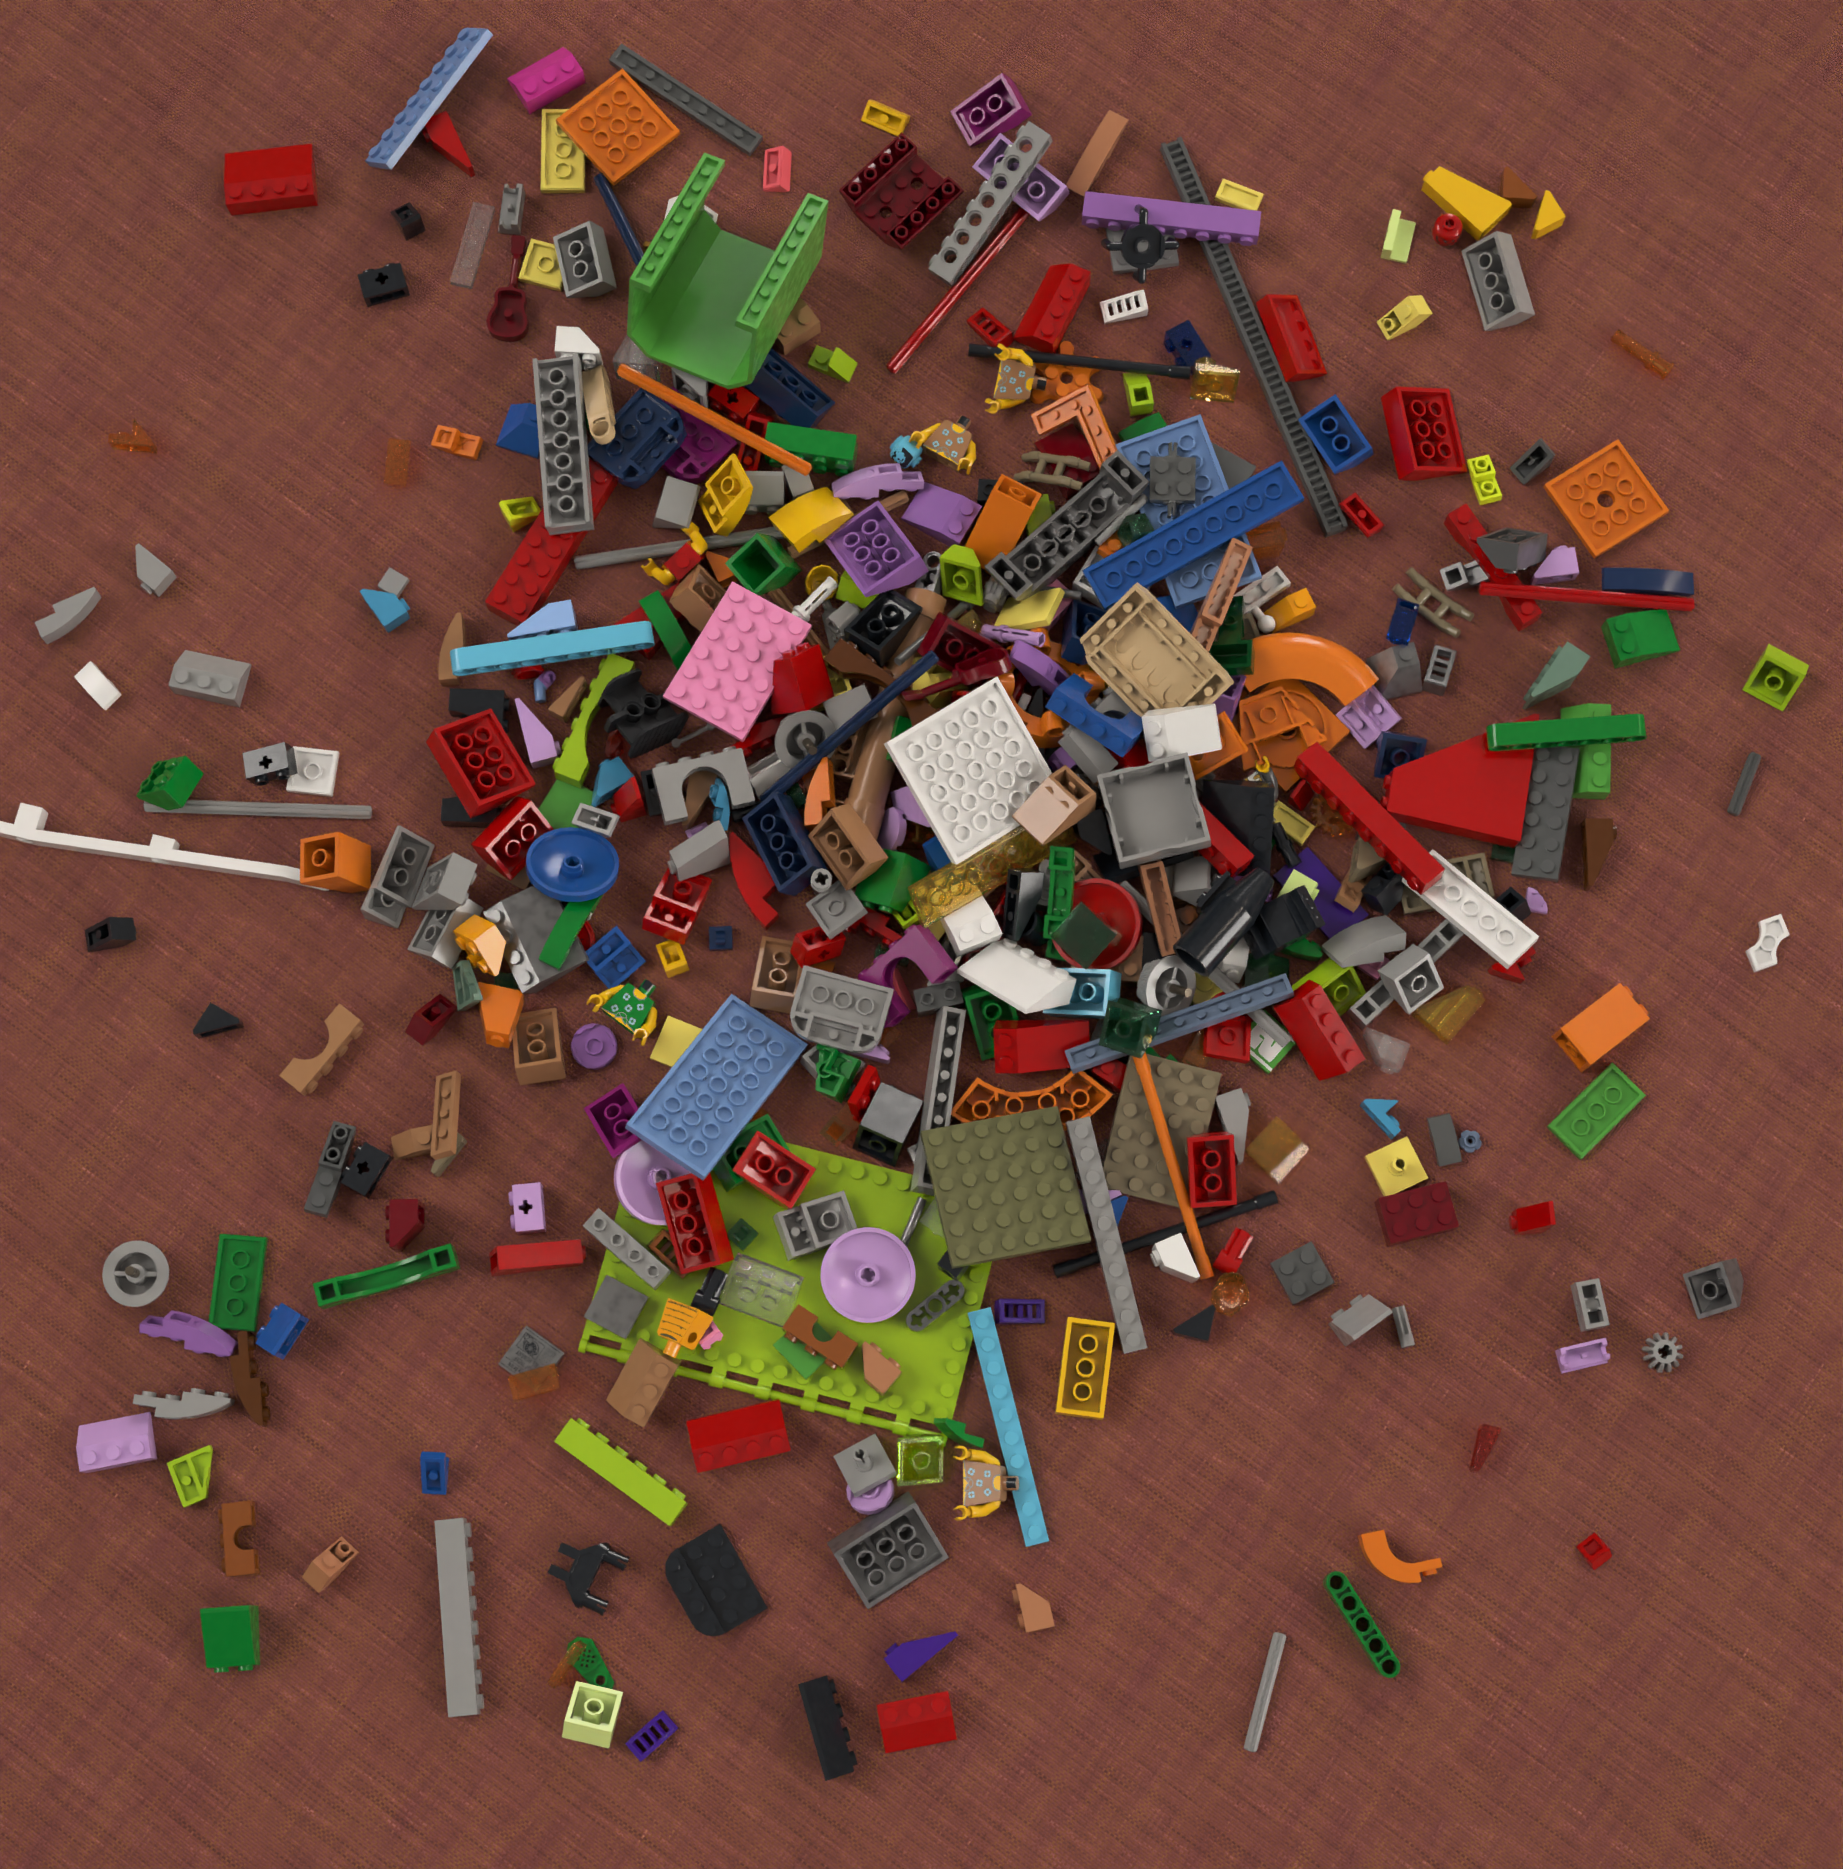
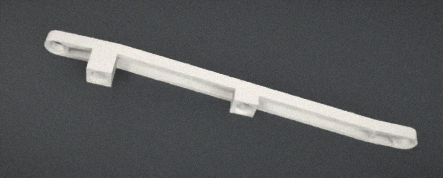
M20 803L14 824L0 821V837L37 846L302 885L300 884V869L181 851L179 850L180 844L175 839L155 834L152 836L150 846L43 831L49 813L42 807ZM302 885V886L311 887V888H315V889H319V890L329 891V889H325V888H319V887H313V886H308V885Z

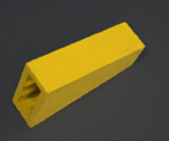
M1441 166L1434 172L1430 170L1423 178L1424 183L1421 190L1446 213L1458 216L1463 228L1477 241L1481 240L1509 213L1512 206L1510 201Z

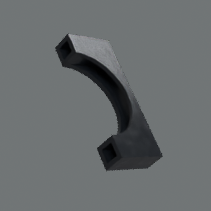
M450 688L448 710L452 717L465 718L491 708L506 733L509 732V720L506 719V711H510L511 700L507 698L505 690ZM458 796L442 798L441 822L443 826L487 828L503 811V808L498 806L489 812L470 818Z

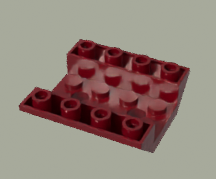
M900 133L849 180L839 192L854 215L888 246L902 250L953 203L964 190L949 176L943 179L917 155V146L903 133ZM915 181H920L923 187L921 189H914L911 184ZM883 210H889L892 215L889 218H883L880 213Z

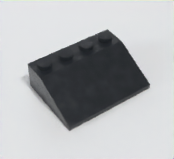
M1203 779L1202 805L1254 855L1247 868L1238 876H1245L1257 867L1270 875L1275 794L1273 782Z

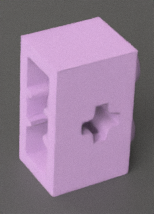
M540 1182L512 1185V1191L509 1192L510 1206L514 1205V1215H510L511 1228L515 1229L518 1235L546 1232L543 1185ZM526 1203L532 1207V1209H529L528 1214L521 1210L525 1208Z

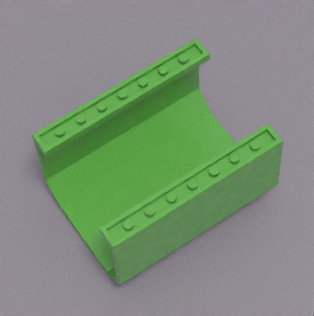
M704 152L630 277L627 335L646 357L724 388L733 389L753 382L820 261L829 201L807 193L775 251L721 230L704 210L705 199L725 166V160Z

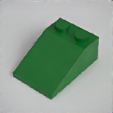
M1666 609L1626 613L1606 619L1601 626L1615 669L1680 651Z
M978 985L961 989L963 1002L981 1060L995 1057L993 1034L995 1023L997 1020H1019L1016 1008Z
M768 1114L747 1124L713 1168L726 1192L746 1182L734 1173L732 1169L757 1130L790 1151Z

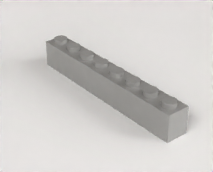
M943 1006L936 1012L911 1192L934 1195L920 1132L950 1125L966 1010Z
M466 1518L436 1520L434 1522L448 1717L481 1714L480 1709H484L483 1694H479L478 1685L482 1684L481 1669H477V1660L480 1659V1646L475 1644V1635L479 1634L478 1621L474 1620L473 1610H477L476 1596H472L471 1586H475L474 1571H470V1562L473 1561V1549L468 1547V1537L472 1536L471 1523H467Z

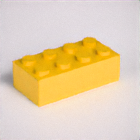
M1073 1317L1067 1318L1055 1414L1103 1420L1115 1323Z

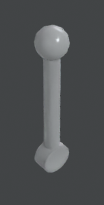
M707 723L705 727L681 739H673L671 742L672 746L679 748L681 743L707 730H714L715 727Z

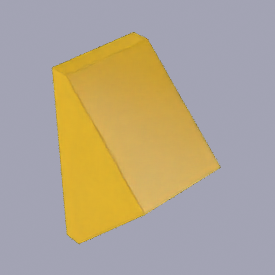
M1545 190L1531 239H1537L1559 228L1565 220V214L1548 190Z
M667 940L656 945L668 978L689 971L680 943Z

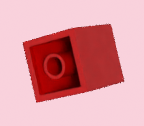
M809 642L796 645L797 650L792 649L782 652V657L774 660L772 684L774 689L772 691L771 706L773 715L807 711L834 697L819 644L810 645Z

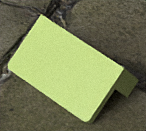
M1393 209L1389 219L1381 258L1406 263L1416 223L1400 219L1401 211Z

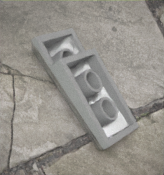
M400 825L397 826L360 909L365 919L393 928L399 927L406 907H412L434 849V844Z

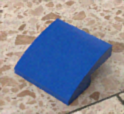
M617 926L586 951L589 961L586 963L608 989L620 985L646 963V960Z

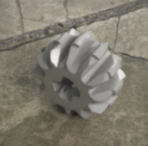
M1665 1332L1662 1337L1659 1333L1653 1334V1339L1647 1338L1645 1340L1649 1346L1642 1347V1351L1648 1353V1355L1643 1357V1360H1651L1648 1368L1651 1369L1656 1365L1657 1373H1661L1663 1369L1668 1373L1672 1371V1366L1676 1368L1680 1365L1676 1359H1682L1683 1355L1677 1353V1350L1683 1347L1682 1345H1674L1677 1341L1676 1337H1672L1669 1340V1334ZM1664 1348L1663 1352L1666 1351L1667 1356L1661 1358L1662 1354H1659L1658 1350Z

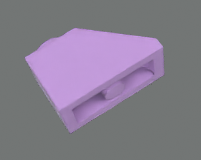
M1565 545L1555 547L1530 580V584L1537 585L1575 580L1579 574L1575 547L1568 548Z

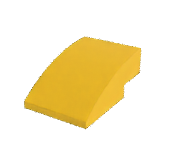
M733 453L705 483L708 490L698 499V503L713 532L725 537L732 532L741 520L749 505L753 491L749 478L736 454Z
M824 487L796 498L768 518L778 532L800 553L815 540L820 544L854 514L838 497H834L833 492L828 487Z

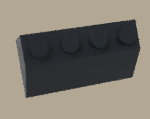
M826 1675L798 1684L825 1781L854 1772V1766L858 1765L854 1750L849 1752L847 1742L851 1741L847 1726L842 1728L840 1718L844 1717L841 1704H835L833 1694L837 1693L834 1680H829Z

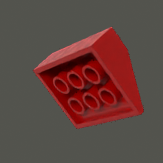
M312 143L225 153L224 192L225 203L230 215L318 206Z
M1396 386L1381 397L1399 480L1418 481L1468 472L1449 389Z
M491 708L433 729L426 741L470 818L489 812L536 785Z

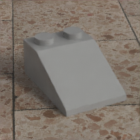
M453 852L428 867L412 909L454 910L461 905L463 906L469 897V893H467L469 885H472L476 879L477 873H475L477 864Z
M1360 1294L1349 1302L1352 1307L1344 1312L1341 1308L1330 1317L1333 1321L1328 1325L1346 1347L1393 1312L1368 1294L1363 1298Z

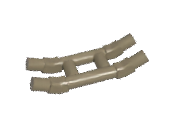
M1030 451L1029 453L1022 454L1021 458L1023 462H1038L1035 472L1022 471L1015 473L1014 480L1047 483L1080 491L1082 490L1083 482L1062 476L1066 465L1089 471L1091 462L1074 456ZM1047 463L1057 464L1053 475L1043 474Z
M1410 567L1406 574L1423 590L1421 594L1415 599L1399 584H1396L1392 591L1403 603L1421 614L1440 631L1457 638L1461 630L1441 619L1442 616L1450 609L1455 615L1471 621L1474 613L1454 602L1430 584L1413 567ZM1430 596L1441 603L1434 613L1423 605Z

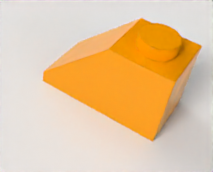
M1304 588L1286 596L1263 613L1274 618L1276 625L1272 633H1275L1313 616L1316 606L1307 588Z

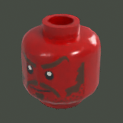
M1450 213L1439 216L1432 229V236L1437 244L1441 246L1454 245L1462 233L1463 225L1458 216Z

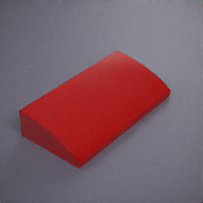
M1267 294L1256 302L1285 382L1309 380L1326 375L1325 366L1298 296Z

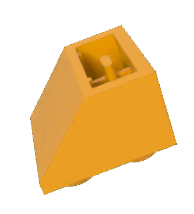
M474 914L453 930L457 937L455 941L462 950L466 951L468 955L466 959L470 961L473 968L477 967L484 974L489 973L496 977L500 971L506 941L494 923Z

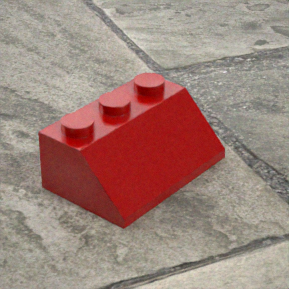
M516 796L471 845L487 864L511 881L526 865V856L531 844L544 833L554 829L531 800Z
M1223 1131L1201 1133L1187 1137L1190 1208L1237 1205L1234 1134Z
M948 1691L876 1705L885 1753L957 1740Z

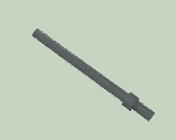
M960 600V604L950 611L947 616L956 619L964 611H969L976 604ZM927 632L894 659L898 666H901L917 652Z

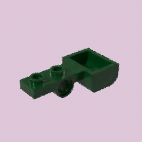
M1233 596L1224 621L1219 627L1218 641L1212 643L1209 651L1211 656L1230 676L1254 674L1255 651L1253 640H1242L1244 639L1243 596Z

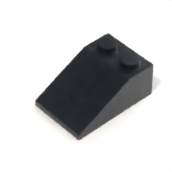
M893 589L882 592L844 628L845 641H852L857 645L860 653L864 656L866 654L872 656L877 662L876 665L881 668L896 653L923 608Z

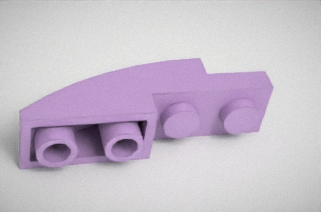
M900 463L874 465L851 472L834 481L831 488L834 497L840 499H849L850 497L871 499L872 497H879V489L884 491H894L895 489L916 491L917 489H924V479L921 471H902Z

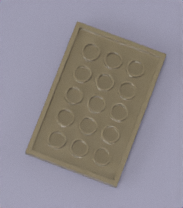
M1129 1054L1102 1164L1108 1190H1120L1123 1194L1180 1208L1142 1082L1137 1073L1132 1054ZM1146 1054L1189 1196L1187 1137L1207 1133L1222 1073Z

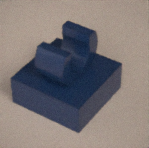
M732 926L709 927L710 951L733 950Z

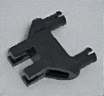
M607 1542L582 1550L561 1543L558 1552L575 1559L569 1572L551 1564L547 1573L565 1581L576 1608L586 1607L603 1616L606 1610L598 1607L597 1604L607 1608L609 1601L590 1593L589 1589L604 1562L624 1571L627 1565L618 1562V1560L628 1563L630 1557L611 1549L610 1544Z

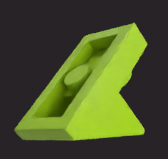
M816 345L808 362L809 368L846 383L850 382L857 366V362L840 348L836 347L833 352Z

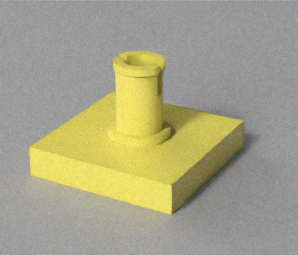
M1407 1136L1364 1157L1384 1197L1397 1194L1428 1179Z

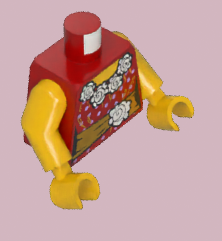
M692 521L690 522L689 529L681 528L691 540L686 542L661 568L655 564L652 558H648L650 562L648 565H641L648 576H653L663 585H670L672 582L677 584L706 557L704 552L707 550V542L700 534L699 527Z

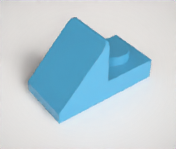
M1365 1099L1359 1106L1392 1140L1401 1131L1399 1128L1400 1124L1392 1115L1388 1116L1386 1113L1397 1104L1398 1100Z

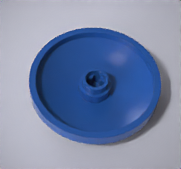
M567 827L549 831L538 837L531 844L527 852L526 872L531 883L543 894L560 901L582 902L597 898L606 893L614 885L618 877L619 858L615 848L603 836L586 829Z

